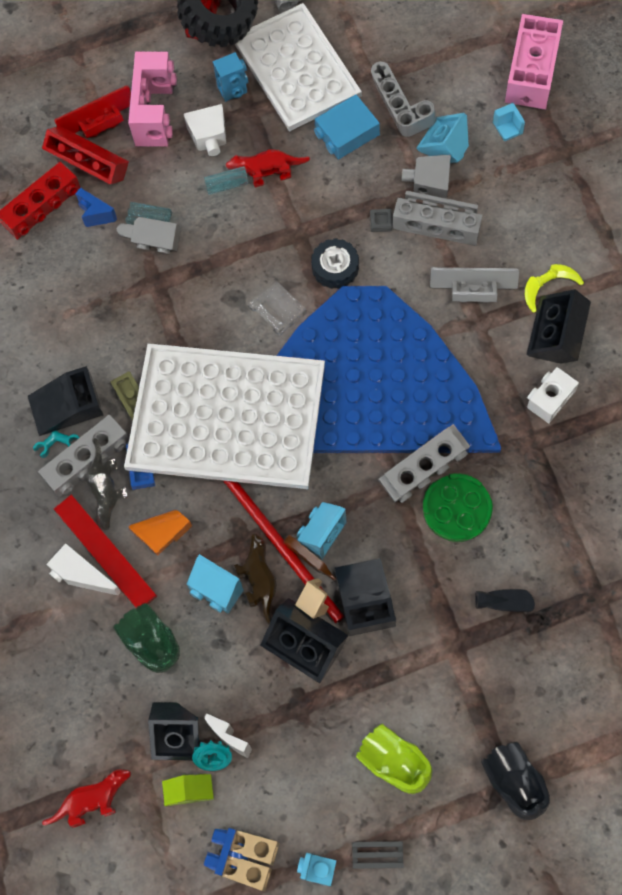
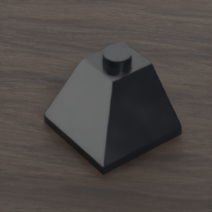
M153 702L148 719L151 760L193 761L194 747L200 746L198 717L177 702Z

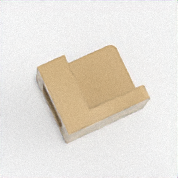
M319 578L307 581L295 604L313 619L325 615L329 606L324 604L327 593L319 588L322 583Z

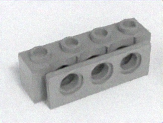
M406 191L405 199H397L393 213L392 229L476 246L483 215L477 214L478 205ZM416 200H423V204L417 203ZM437 204H443L444 208L438 207ZM464 208L465 212L458 211V209Z
M453 424L387 471L378 481L394 503L398 500L403 503L412 496L410 491L417 486L419 489H422L431 482L429 478L437 473L439 476L450 468L448 464L455 459L459 462L468 455L466 450L470 448V445ZM441 446L449 448L450 455L447 457L441 456L438 448ZM428 460L431 462L432 468L428 471L422 470L419 462ZM404 473L412 475L413 482L411 484L402 483L401 475Z

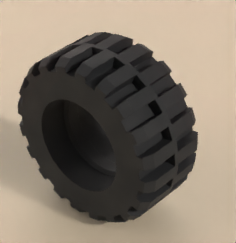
M178 0L177 14L178 18L182 20L181 25L184 29L189 30L188 34L191 37L195 36L199 42H207L209 46L215 47L216 44H219L220 47H227L228 43L230 45L238 43V40H242L247 32L250 31L257 14L258 0H227L235 11L229 15L212 13L205 8L201 0Z

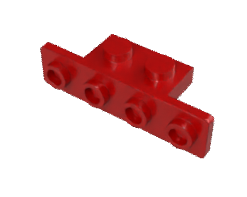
M126 85L56 118L54 122L57 127L62 126L73 133L81 130L86 138L95 137L100 132L108 128H114L124 121L120 111L130 107L131 90Z

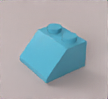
M322 502L319 508L315 507L309 516L311 520L306 527L303 525L296 536L298 538L297 541L320 560H323L346 524V509Z
M199 554L187 581V586L191 590L189 594L200 601L203 598L209 601V606L215 611L221 613L223 610L229 614L244 591L240 579Z

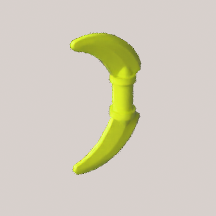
M553 264L545 274L536 278L534 276L530 277L524 294L529 309L533 313L536 312V295L543 284L552 279L565 278L583 285L584 282L580 275L568 266Z

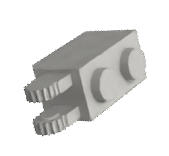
M138 217L134 220V225L121 223L116 229L120 236L130 238L131 242L137 244L139 249L149 250L150 247L158 248L157 252L170 254V250L177 251L181 225Z

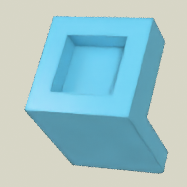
M514 103L494 111L493 124L504 141L523 134L525 121Z

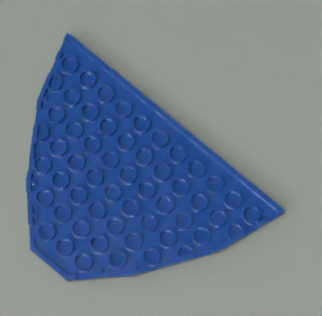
M342 286L297 327L277 354V356L325 361L313 453H413L453 424L470 445V448L466 450L467 453H500L501 451L497 434L494 431L476 384L433 327L387 286ZM445 446L438 448L439 453H450L449 448Z

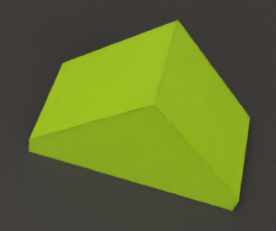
M211 774L181 775L162 781L165 807L214 800Z

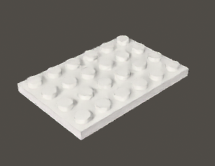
M304 3L251 27L246 36L235 44L289 131L314 120L355 94L359 98L362 97V91Z

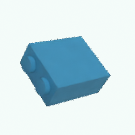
M355 94L315 118L314 132L318 139H322L325 142L329 153H334L339 160L379 136L380 123Z

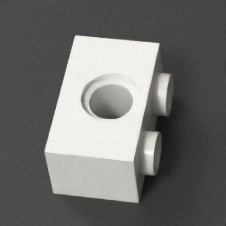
M558 367L552 373L548 371L541 380L543 384L540 388L537 389L535 387L527 397L529 399L527 408L548 424L576 392L579 384L578 381ZM552 391L556 394V396L550 397L546 394V392Z

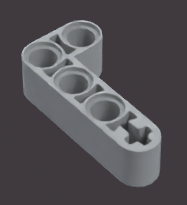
M380 61L372 66L371 73L374 84L399 132L403 136H413L435 124L436 113L432 102L424 100L410 106L389 65Z

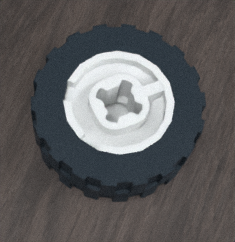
M333 238V240L328 239L323 243L321 242L314 249L311 265L313 276L316 277L318 283L320 282L322 286H327L331 289H340L342 286H348L349 283L355 280L359 270V255L356 248L350 242Z

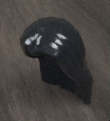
M519 742L507 743L506 746L500 745L492 749L491 753L482 759L481 763L490 783L518 818L533 820L546 812L550 804V795L544 777L533 767Z

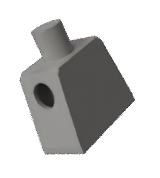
M451 155L416 158L415 169L402 170V181L414 182V192L447 199Z

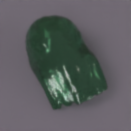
M147 603L123 615L124 618L119 620V624L116 623L113 626L125 647L150 671L164 673L177 663L180 657L178 642L170 627L162 622L157 613Z

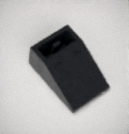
M87 366L66 372L28 395L39 436L104 415L93 378Z
M381 558L335 567L349 636L396 627V617Z

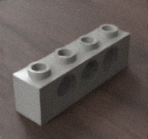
M109 414L38 472L60 498L62 495L69 494L78 482L89 478L92 471L98 466L105 465L115 452L122 451L129 442V438L126 432ZM108 440L105 446H99L101 441ZM86 454H90V455H91L88 460H86V461H81V458H82L84 455H86ZM66 469H73L69 475H63Z

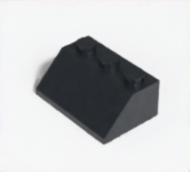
M576 289L540 296L526 355L559 364L578 361L591 301Z
M288 598L276 609L260 646L313 680L321 683L340 654L349 635L320 617L313 619L295 605L296 602Z

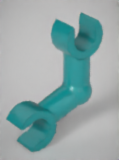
M53 431L43 442H37L33 446V450L37 451L40 447H44L45 449L40 456L45 458L49 454V448L56 441L67 444L69 447L73 440H78L80 437L76 434L68 436L59 431Z

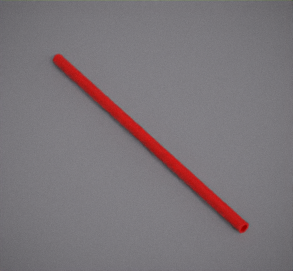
M222 480L304 585H306L307 581L314 580L315 578L297 555L283 543L284 539L239 482ZM327 595L324 604L329 606L327 614L337 624L345 616Z

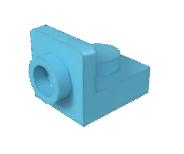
M306 853L305 858L300 857L297 873H301L300 879L331 887L337 861Z

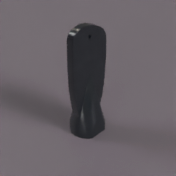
M503 589L488 593L483 591H476L475 593L476 609L488 607L499 611L531 612L535 608L534 599L527 590Z

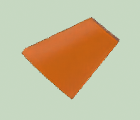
M173 510L132 524L128 528L158 556L173 541L177 542L192 527V524L178 510Z

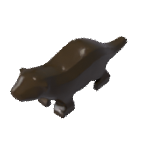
M253 534L251 536L250 552L244 565L236 564L234 566L239 579L248 576L249 582L253 587V594L251 592L245 593L250 607H256L262 601L263 613L269 625L272 620L270 606L276 592L277 582L266 563L265 542L257 534Z

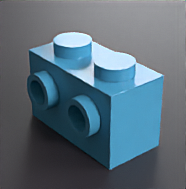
M236 52L213 61L217 87L225 102L247 93L246 84L249 83L245 73L247 68L244 60H239Z

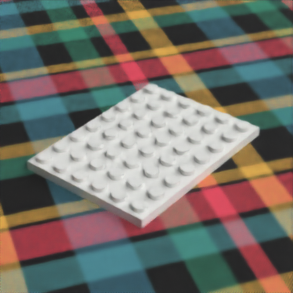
M148 344L126 454L125 470L309 489L325 361Z

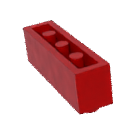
M62 126L46 130L42 146L43 150L110 185L124 180L129 161Z

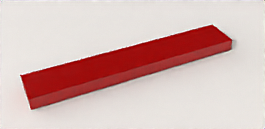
M72 494L54 508L55 512L139 612L157 598L153 590Z

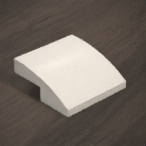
M206 714L205 720L217 736L226 745H229L232 750L249 758L252 748L247 742L232 736L234 730L231 725Z

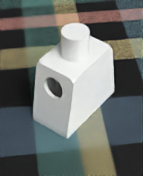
M222 104L184 113L186 127L199 151L207 149L209 156L218 155L220 153L219 146L226 144L225 118Z

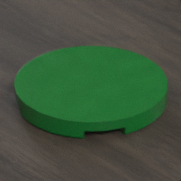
M453 473L433 482L426 491L423 500V515L428 527L437 536L452 542H464L479 536L488 526L493 512L492 499L486 488L479 480L466 474Z

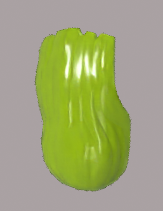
M384 724L377 726L373 732H370L362 740V745L359 748L360 752H357L356 758L374 775L394 785L399 790L408 794H416L424 790L431 781L433 769L423 752L415 744L403 740Z

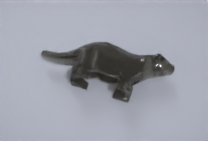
M94 438L95 456L88 471L87 483L97 502L96 521L100 527L108 530L110 528L111 514L119 498L126 499L128 496L125 487L115 490L114 481L111 478V469L113 471L119 470L116 460L111 458L102 464L101 447L98 439Z

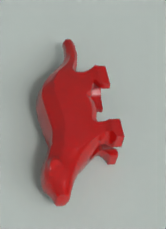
M269 149L250 157L235 155L226 163V168L240 171L253 177V183L256 188L264 185L262 177L274 173L282 174L280 175L281 181L290 179V166L310 161V157L298 158L279 150Z
M117 769L100 783L77 787L66 797L58 812L53 817L43 820L42 825L55 823L69 814L68 824L70 827L75 828L86 824L85 820L80 817L86 812H92L99 808L101 816L104 815L106 817L115 814L116 810L111 807L112 800L121 785L131 777V772L129 770Z

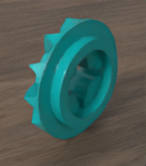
M210 740L207 744L201 742L199 747H194L192 759L194 764L200 769L217 771L230 764L232 752L229 749V745H223L221 741L213 743Z

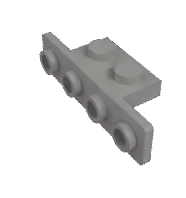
M431 268L430 287L452 288V301L497 302V289L518 288L519 269Z

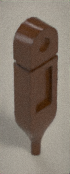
M288 535L283 541L289 549L317 572L330 577L334 581L337 579L322 560L304 545H301L294 537Z

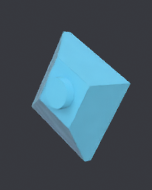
M459 113L437 117L435 124L429 128L417 146V150L428 156L451 155L450 163L459 162L469 147L467 115Z

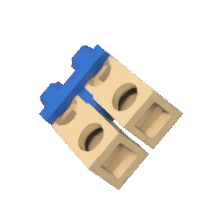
M231 828L228 831L215 829L211 842L222 845L223 848L220 856L208 852L204 866L214 870V874L265 892L272 869L250 862L248 858L273 866L280 843Z

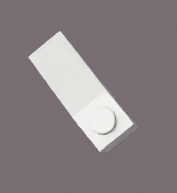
M66 543L46 564L52 570L49 574L59 583L64 580L68 585L114 595L121 593L120 589Z

